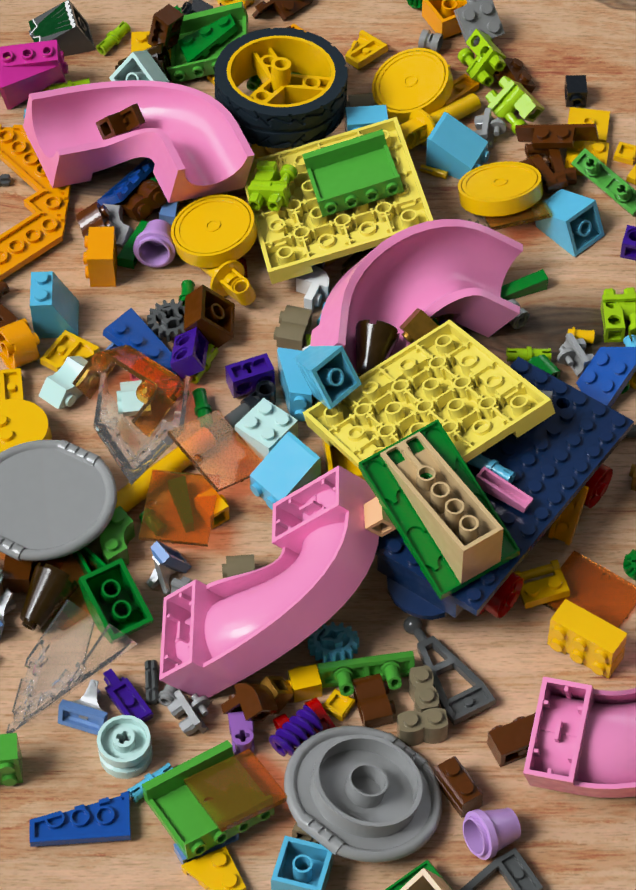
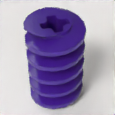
M304 705L303 709H299L296 712V716H291L289 722H285L282 728L276 730L275 735L269 737V742L280 755L285 756L288 754L292 756L294 753L293 748L297 749L301 745L300 741L304 742L309 739L307 735H315L314 728L322 731L323 726L315 712Z

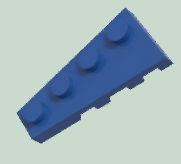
M145 158L99 198L97 202L101 206L103 204L116 205L122 202L153 171L155 165L153 160Z
M132 308L103 330L104 337L136 360H141L171 381L179 376L170 366L172 352Z
M129 791L120 793L121 796L109 799V797L99 799V802L84 806L82 804L75 806V809L67 812L58 811L31 819L30 847L131 840Z

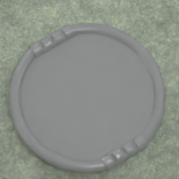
M65 440L29 441L2 451L0 453V552L18 561H46L75 553L93 542L110 523L117 502L116 482L109 467L101 457Z
M364 726L333 727L312 735L294 751L287 764L284 776L286 802L293 818L297 822V826L335 856L339 855L361 862L379 863L395 861L418 851L430 840L438 828L443 801L440 785L425 758L392 733Z

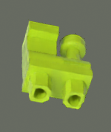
M475 29L466 41L470 48H463L458 53L457 58L462 64L469 66L466 72L471 79L490 87L494 82L492 75L495 71L500 72L505 68L506 63L504 59L506 56L501 53V50L492 42L493 39L488 34ZM477 37H479V38H480L479 44H478V45L473 44V43H474V40H475Z
M503 76L498 83L502 88L501 92L498 94L497 91L492 90L485 98L489 103L487 107L491 108L497 117L506 119L512 125L511 131L516 135V125H528L524 120L534 122L545 108L521 83ZM518 110L523 119H518L514 112Z
M258 160L256 165L257 173L247 189L249 194L248 202L251 209L259 210L261 206H268V209L271 211H279L281 207H287L289 204L288 199L291 197L289 182L296 178L297 169L290 164H285L282 166L279 174L276 161Z
M634 287L624 289L623 294H616L613 288L604 289L600 308L604 328V343L623 342L626 328L624 320L630 321V325L627 328L629 337L631 338L632 334L636 335V290Z

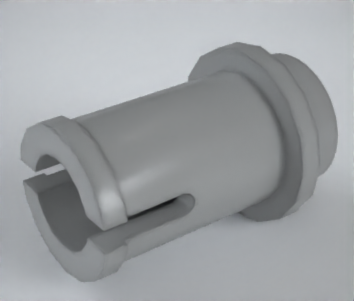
M166 684L164 690L158 694L159 702L164 706H168L176 699L173 693L178 689Z

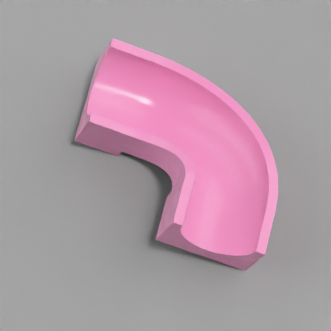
M127 80L90 83L29 94L23 128L52 188L91 181L94 172L139 157L150 158L155 163L153 173L168 203L245 188L255 154L232 114L219 101L197 89L169 82ZM138 103L146 123L131 132L103 140L96 122Z
M461 219L433 220L408 227L381 242L348 270L336 283L322 309L319 325L312 330L310 346L342 345L356 371L357 323L362 320H370L369 324H376L378 320L398 329L397 334L400 333V336L390 355L391 357L412 344L401 335L404 331L399 327L417 308L422 309L431 319L445 314H454V322L489 338L520 314V306L501 298V288L511 264L523 252V244L489 227Z
M341 466L335 467L273 504L272 544L282 548L281 555L273 563L260 569L220 579L207 585L195 579L164 597L159 680L191 696L197 693L199 697L207 696L209 698L272 663L326 623L357 590L367 575L376 554L379 536L365 529L364 504L376 497L368 483Z
M543 677L523 772L529 785L597 798L636 797V688L622 691H605L593 689L592 685Z

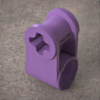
M243 711L228 713L233 753L238 758H249L255 750L254 722L246 721Z

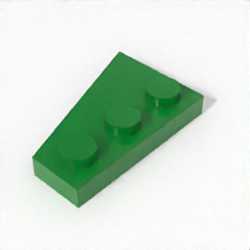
M229 14L190 35H186L178 43L187 63L194 62L201 56L206 57L210 53L209 49L214 45H221L236 33L238 28L233 17Z

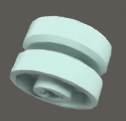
M131 715L112 717L102 725L97 735V747L101 765L108 774L116 778L129 779L137 777L147 770L153 756L148 726L141 719Z

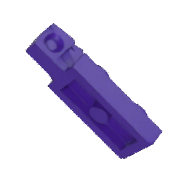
M112 669L103 673L104 681L108 685L105 687L107 695L122 715L135 716L144 723L153 718V712L128 678L121 677L119 679Z

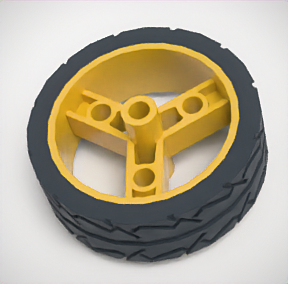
M268 28L242 35L241 38L238 37L230 42L221 51L215 63V99L232 114L249 143L269 148H294L320 140L338 127L343 120L347 105L348 75L345 59L341 52L331 45L332 43L316 34L304 32V30ZM258 75L263 84L249 96L237 88L245 80Z

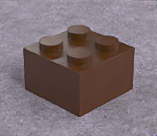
M201 285L185 296L184 331L187 332L197 327L209 344L214 345L213 348H219L234 338L235 304L205 285Z

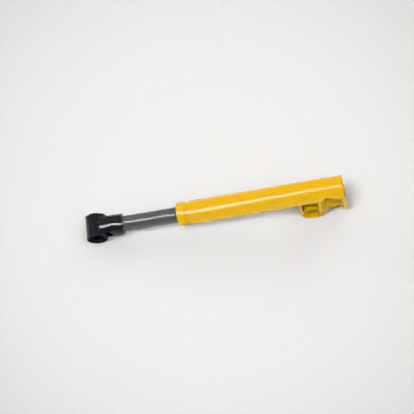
M269 380L260 381L256 385V390L241 400V405L207 430L200 429L195 435L188 438L118 490L116 508L121 506L127 513L206 454V452L214 448L216 445L215 441L234 428L263 398L275 405V384Z

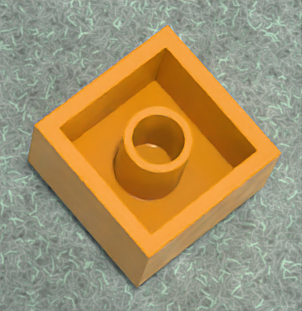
M422 0V16L436 33L443 34V39L461 32L454 10L467 4V1Z
M89 227L88 236L84 237V245L88 249L83 254L84 265H88L85 266L86 279H90V287H116L118 253L115 227Z

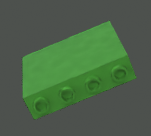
M242 1L184 15L179 40L229 14L233 17L238 31L221 45H214L209 49L210 53L206 57L201 56L196 61L187 63L179 43L171 48V67L167 68L173 83L215 74V63L221 51L230 42L248 33V14Z
M383 129L302 154L322 217L404 192L400 174L398 175Z
M228 740L142 784L144 800L188 860L202 855L206 850L224 843L234 835L245 832L251 826L265 821L275 814L273 798L271 796L266 798L234 757L233 746Z

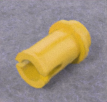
M572 327V329L567 331V333H572L576 339L583 338L586 343H594V330H581Z

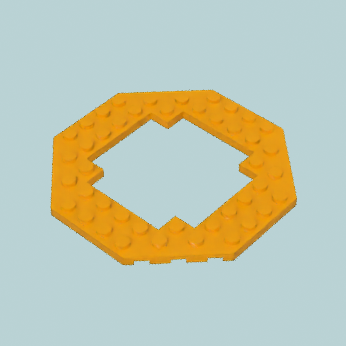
M0 124V160L32 187L36 193L23 200L24 206L33 214L0 235V281L63 241L71 185L52 188L22 125L2 127V124Z

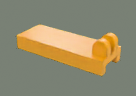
M466 74L458 77L453 81L451 95L443 107L474 93L479 89L480 83L471 79Z
M584 486L552 524L548 535L549 538L559 539L567 545L572 543L589 490L588 486Z

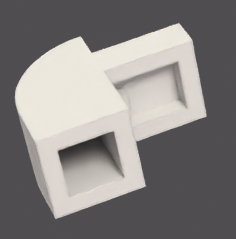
M314 265L312 266V273L296 277V292L306 294L304 297V308L312 309V313L316 306H320L322 299L327 300L329 296V277L323 269Z

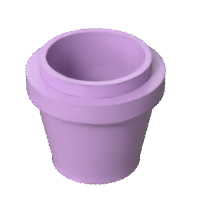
M160 219L152 220L146 225L143 232L136 237L133 252L139 262L148 267L161 268L173 261L176 249L171 237L172 226L168 222Z
M510 808L485 811L475 809L469 811L465 816L463 835L469 850L478 858L487 860L495 857L498 851L518 840L521 836V827L518 817Z

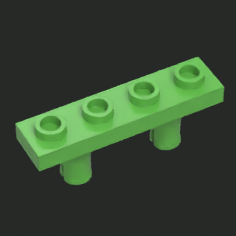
M584 148L572 161L571 165L634 217L636 215V190Z
M413 651L318 663L322 688L339 686L341 695L350 696L354 693L353 679L380 673L382 680L387 679L390 689H399L402 686L401 677H408L410 668L415 667Z

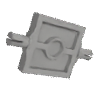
M466 0L467 4L454 10L465 42L475 29L488 34L492 39L505 34L493 0ZM477 37L473 44L478 45L480 38Z

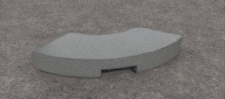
M103 204L109 210V220L116 228V244L124 247L133 229L123 222V208L120 205Z

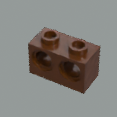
M170 4L153 15L148 44L155 46L159 43H164L168 50L175 46L179 40L184 14Z

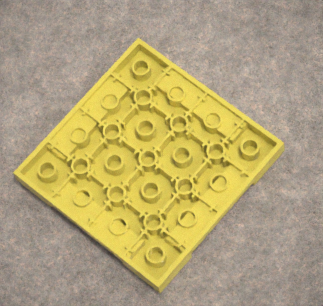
M397 117L254 159L245 185L249 201L247 189L257 173L256 165L258 160L276 161L279 174L282 166L285 164L294 166L298 172L296 178L289 182L291 197L288 199L289 204L287 207H281L279 211H271L268 209V206H261L259 210H252L257 223L259 242L272 284L312 273L313 265L377 247L381 242L408 227L433 221ZM383 129L398 175L400 174L404 192L322 217L302 154Z
M451 320L446 321L359 376L362 384L332 409H328L321 402H318L302 412L307 426L329 446L334 445L358 468L360 461L437 419L464 462L467 463L508 435L514 434L518 438L555 414L552 400Z

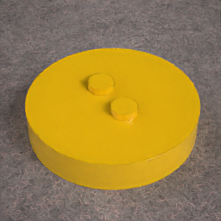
M426 48L408 49L390 57L378 69L372 82V94L376 104L386 105L388 119L397 117L400 123L409 121L411 112L416 109H422L428 114L441 109L449 99L453 89V76L445 59L436 51Z
M513 161L495 162L479 166L467 172L459 180L458 193L460 204L466 211L480 216L495 217L519 213L532 207L541 199L543 195L541 173L532 165Z
M224 194L206 196L188 204L175 217L171 227V237L179 257L186 263L201 268L219 267L229 260H238L251 249L258 233L257 223L248 203L236 196Z
M21 399L0 400V453L25 442L52 440L48 418L42 408L35 403Z

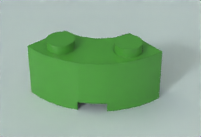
M121 506L115 509L110 523L100 534L102 557L106 565L120 558L123 559L125 565L130 563L127 545L135 537L134 522Z

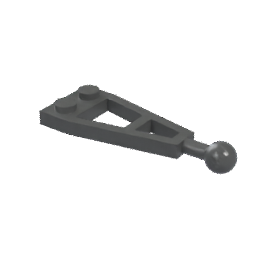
M409 616L405 619L404 629L407 633L414 634L419 641L417 643V650L423 665H428L433 672L434 687L439 695L440 706L446 710V714L453 725L495 705L496 699L483 681L434 636L428 638L425 635L420 618ZM432 648L444 659V661L434 666L427 650ZM454 668L473 687L447 699L438 676Z
M514 848L493 860L460 889L476 890L497 871L500 872L512 890H543V886L517 849Z

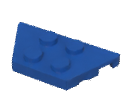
M600 347L576 382L581 392L611 408L636 372V347Z

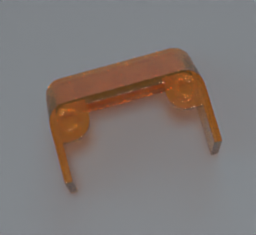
M122 345L95 353L72 384L88 399H91L115 365L120 366L142 380L136 390V396L144 405L131 422L147 437H150L183 392L184 382L179 376L129 345Z

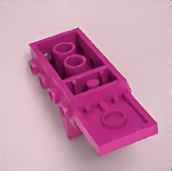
M57 40L0 47V93L7 110L27 100L31 93L40 92L51 84L66 82L65 74L69 73L68 64L65 62L64 52L60 50Z

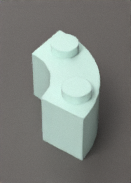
M69 356L57 372L46 378L39 397L57 409L67 406L71 407L87 388L96 382V375L100 368L81 356Z
M147 381L120 382L121 391H116L118 414H123V417L150 414Z

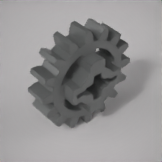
M172 299L170 303H167L166 300H163V305L156 303L155 309L150 308V315H147L148 327L159 336L160 340L166 337L167 342H170L171 338L186 332L184 331L183 317L185 306H183V301L175 303L174 299Z

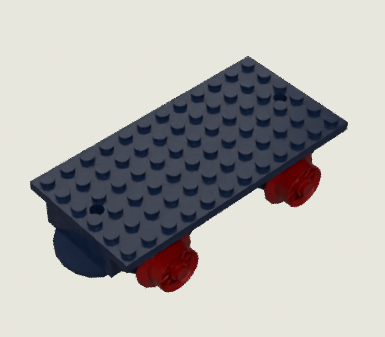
M518 357L510 367L537 389L553 391L552 404L555 414L518 438L514 434L508 435L481 454L491 460H497L503 467L514 471L516 476L511 484L533 498L530 506L522 513L484 492L519 547L520 555L440 600L396 529L383 537L379 536L375 554L378 556L377 571L387 576L388 594L394 604L405 613L429 620L444 618L448 614L456 618L464 609L475 616H479L485 611L499 619L505 616L515 604L524 582L523 578L513 573V571L584 486L589 487L584 505L592 508L605 494L613 475V469L603 463L632 429L634 421ZM467 462L466 465L476 478L480 470L469 465Z

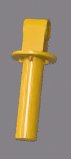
M471 93L431 114L422 109L412 111L409 121L400 125L408 149H412L419 144L427 146V138L444 112L460 120L478 111L481 108L479 97Z
M229 260L214 268L199 267L211 277L210 288L223 297L230 295L243 306L250 305L255 301L256 293L248 279L244 277V267L239 261Z

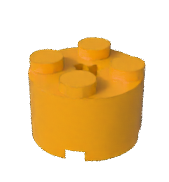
M25 318L0 327V346L2 349L0 357L9 369L21 367L40 358L37 345L40 344L39 337L35 332H31Z

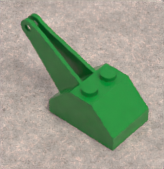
M87 546L82 548L80 552L72 553L84 573V576L79 577L78 582L87 609L98 630L110 644L153 623L154 619L122 558L106 565ZM87 563L92 567V569H93L94 571L91 572V570H90V568L88 567Z

